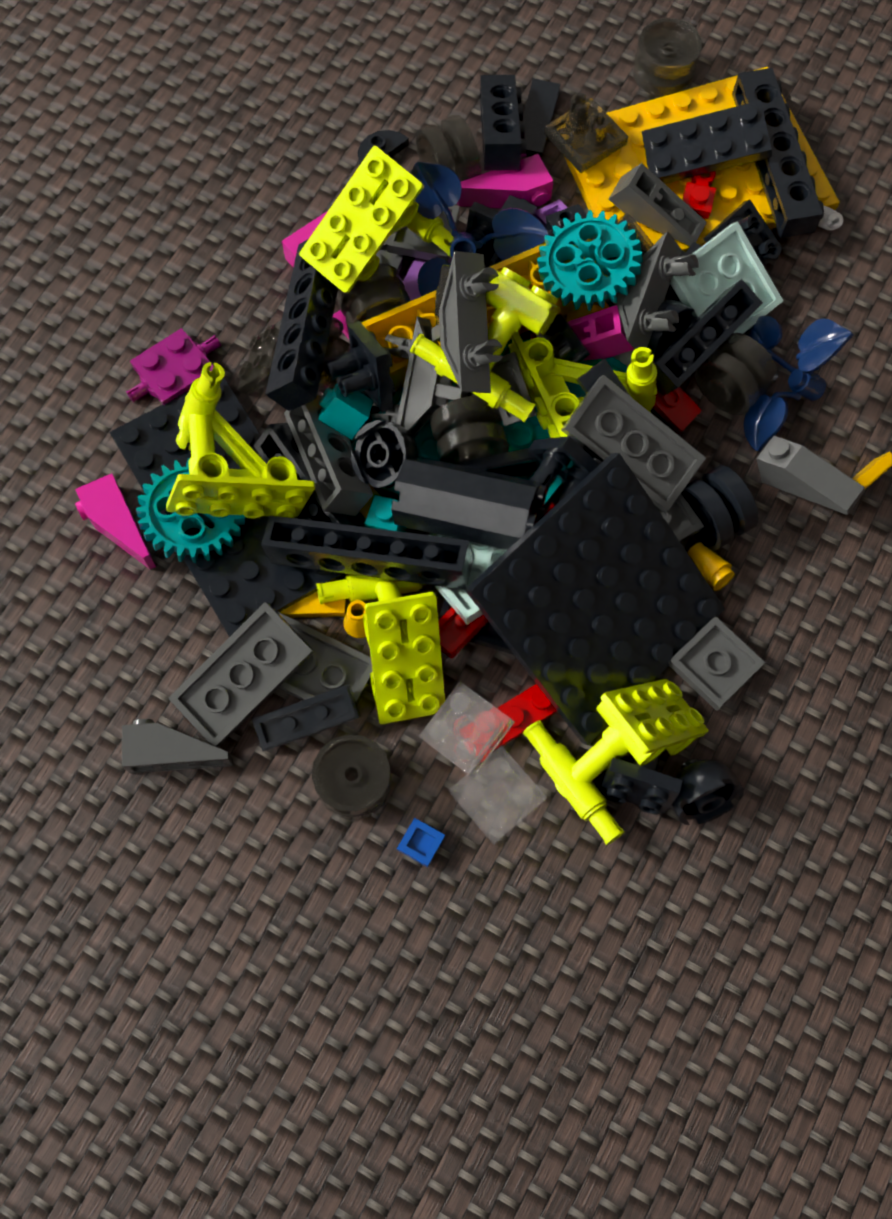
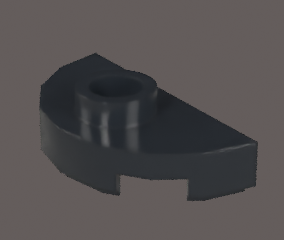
M392 130L377 131L368 135L361 142L358 149L359 166L373 146H377L389 157H393L409 145V138L400 132Z

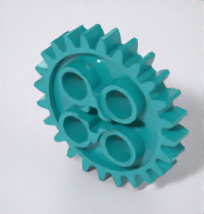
M589 210L587 217L584 219L577 212L575 213V221L572 223L567 218H563L564 227L561 229L554 225L552 227L554 236L545 235L546 246L539 247L541 257L537 258L540 279L543 280L545 290H551V295L556 298L561 296L563 306H566L572 300L575 310H578L582 303H586L588 311H591L593 302H598L599 306L603 309L605 308V299L608 298L613 303H617L616 293L619 292L627 295L626 284L635 286V275L641 274L640 263L643 262L641 242L636 240L635 229L628 230V222L626 220L618 224L616 214L609 220H606L605 211H601L598 218H593V213ZM588 239H595L593 241L586 242V240ZM611 257H618L616 260H607ZM566 260H573L570 263H562ZM590 278L595 279L594 281L589 283L584 282L585 280Z
M175 460L174 470L171 471L166 466H161L163 476L160 477L152 473L153 485L143 483L142 486L146 495H138L137 497L141 507L136 508L137 516L141 518L138 523L140 530H146L143 533L145 540H153L152 544L155 551L164 547L166 558L177 552L179 562L183 561L186 554L191 556L193 563H196L198 554H203L207 561L210 560L209 551L212 550L222 555V544L229 547L233 546V539L230 535L241 536V529L238 525H245V516L228 515L225 517H214L211 514L199 513V515L195 513L190 516H182L176 512L170 515L161 514L160 512L166 508V503L179 474H189V464L187 460L186 467H181L180 463ZM204 522H207L208 524H210V525H212V526H215V527H214V528H209L207 525H205ZM190 528H198L201 530L197 535L189 536L185 534V532Z

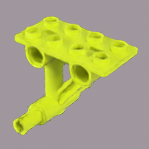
M373 146L301 249L299 255L341 291L349 293L358 280L366 281L375 273L380 263V259L376 254L390 235L405 226L424 242H433L450 258L452 257L449 243H451L453 236L444 227L443 220L439 216L435 219H427L417 212L419 205L415 199L424 188V184L377 146Z
M503 267L501 272L497 271L499 276L490 282L492 284H499L498 288L486 293V303L495 308L491 316L494 319L488 328V340H498L502 345V348L495 351L493 355H501L514 331L518 332L522 325L537 335L539 333L544 335L556 315L562 309L556 305L559 300L558 298L533 285L532 289H529L528 287L531 283L529 280L506 267ZM420 333L414 341L410 352L435 366L434 370L439 376H446L457 383L441 346ZM490 363L491 393H471L488 402V406L498 409L501 407L525 423L536 404L531 403L512 391L508 381L491 372L495 363Z
M514 331L511 336L512 343L508 347L510 353L515 352L517 354L530 396L536 404L539 424L543 430H548L550 438L567 437L561 429L584 398H577L574 394L570 393L565 381L579 384L576 379L593 366L554 358L552 344L547 339L537 337L523 342L519 332ZM639 347L631 355L632 363L628 366L627 373L613 371L629 395L651 413V409L655 405V395L657 394V369L653 363L654 356L653 354L651 355L652 351L647 347Z
M211 362L206 363L202 368L201 376L193 381L188 394L185 396V403L178 420L180 431L176 437L177 445L181 449L186 450L187 444L190 443L188 449L191 450V458L188 460L189 474H179L166 503V511L176 512L182 516L202 513L211 514L214 517H225L228 515H244L247 518H259L270 515L289 518L298 517L315 490V482L297 480L294 464L285 457H273L266 464L215 410L221 397L220 383L225 376V371L221 365L215 362L212 371H210ZM214 440L242 469H229L227 461L221 455L215 453Z
M352 574L346 575L343 580L316 583L320 605L349 599L350 602L355 600H379L365 604L363 623L370 647L372 663L370 681L380 724L429 716L446 711L435 593L427 592L402 597V594L419 591V589H422V585L426 584Z
M667 679L605 692L600 697L602 702L597 706L596 710L609 727L602 732V738L578 761H576L565 745L556 743L543 726L541 720L534 722L523 732L524 736L528 738L540 754V764L554 781L558 792L569 801L581 819L590 821L606 845L616 841L625 831L621 829L606 809L607 800L592 780L608 768L613 757L621 759L630 752L640 766H644L659 756L665 749L671 756L676 755L696 738L704 736L709 731L703 724L704 719L702 715L686 703L682 698L683 694L680 688Z

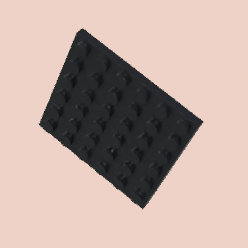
M612 453L465 589L581 743L589 745L609 726L596 710L597 706L602 702L600 697L605 692L653 682L670 665L669 661L707 623L715 616L718 617L725 610L620 453Z

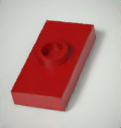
M680 387L665 396H662L657 390L653 409L677 434L682 432L702 411Z

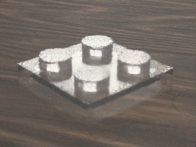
M459 682L419 737L466 774L474 778L515 721L462 682Z
M502 745L449 789L452 797L494 845L547 800L546 795Z

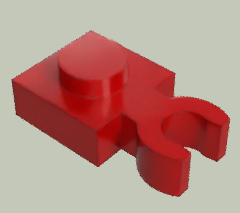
M715 171L710 172L707 178L700 175L691 177V182L687 181L682 200L703 219H709L712 211L716 188L711 186L716 176Z

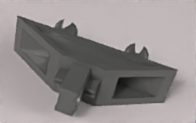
M668 231L642 256L643 262L640 263L641 274L635 275L636 285L626 284L628 294L616 293L617 303H613L609 298L605 299L609 307L617 305L627 341L634 349L647 347L653 331H676L672 324L679 323L678 313L675 310L656 311L661 303L664 302L672 277L694 276L696 273L692 268L699 267L696 255L680 256L682 250Z
M454 251L439 309V324L432 328V341H440L441 348L461 392L491 393L489 364L500 361L503 356L493 355L495 351L502 348L501 343L495 339L488 340L486 293L498 288L499 284H492L490 282L498 277L499 274L491 267L485 268L484 254Z
M418 316L416 318L413 339L397 337L392 334H388L384 339L398 345V348H387L391 356L409 359L400 405L393 403L394 408L387 410L385 414L371 413L373 420L395 422L409 430L413 438L443 406H448L449 399L467 402L468 392H461L460 387L453 386L451 379L436 374L435 366L410 352L414 341L420 333L432 341L430 319Z

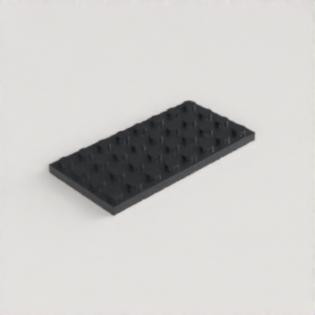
M223 378L220 383L221 397L215 410L259 455L254 445L261 435L225 378ZM189 391L179 395L167 404H162L109 432L142 489L143 483L153 485L152 473L160 477L163 476L161 466L164 465L171 471L174 470L175 460L180 463L181 467H186L188 458H191V450L188 449L190 443L187 444L186 450L181 449L176 443V437L180 431L178 420L185 403V396ZM214 440L215 453L221 455L227 461L229 469H242ZM165 508L160 513L170 515L174 512H167ZM299 514L298 517H294L297 519H304L301 514ZM261 516L259 518L245 517V525H238L241 529V536L230 535L233 539V546L229 547L222 544V555L217 554L214 550L209 551L210 560L207 561L203 554H198L196 563L192 562L190 555L186 554L184 557L185 563L229 637L264 602H268L277 612H281L318 590L316 583L341 580L347 574L271 564L261 546L270 516ZM204 522L205 525H207L209 528H214V527H215V526H212V525L208 524L207 522ZM190 528L185 532V534L189 536L197 535L201 530L198 528Z

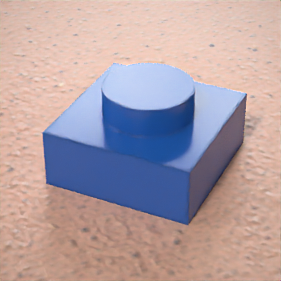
M414 818L398 845L397 851L428 868L442 844L445 834Z

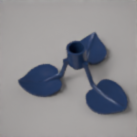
M421 161L414 164L411 174L424 184V188L415 199L419 205L417 212L427 219H435L444 211L451 229V235L453 236L450 247L452 258L454 251L476 253V249L482 248L485 243L494 239L493 248L495 253L501 259L506 260L541 245L545 241L544 236L548 235V232L544 225L534 215L518 208H508L498 212L492 220L494 233L486 235L479 241H476L470 233H459L451 211L448 208L457 204L461 197L462 185L458 175L444 165ZM435 257L426 261L421 266L417 279L421 296L446 285L451 263L442 257Z
M760 316L756 323L745 332L739 347V357L744 364L756 366L768 355L791 372L788 384L792 392H775L772 397L761 394L750 404L746 411L744 432L754 450L760 452L763 446L778 433L785 423L788 415V405L782 398H793L798 401L802 396L810 401H816L824 394L826 381L814 371L825 365L843 348L854 335L851 331L830 319L824 318L813 322L799 339L798 347L801 352L796 355L799 369L794 368L771 350L782 338V328L776 319L770 316Z

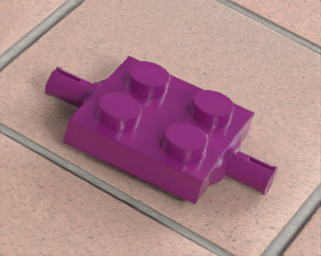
M180 328L130 360L133 369L140 377L141 383L126 391V394L133 403L149 393L158 398L162 404H167L190 390L193 381L201 376L203 366L210 362L207 355L222 346L220 341L213 335V337L199 345L197 342L192 341L185 331Z

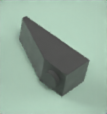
M642 163L620 178L609 197V200L630 219L662 234L668 231L673 239L688 246H691L693 241L696 243L707 223Z
M777 436L772 437L756 458L762 483L846 515L850 513L865 492L864 486L803 445Z
M137 719L133 721V725H122V767L130 774L233 766V758L227 751L159 723H154V720Z

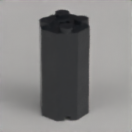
M417 456L414 457L415 459H404L394 491L400 492L399 501L393 500L391 508L395 525L508 550L547 514L548 506L544 505L547 496V486L541 482Z

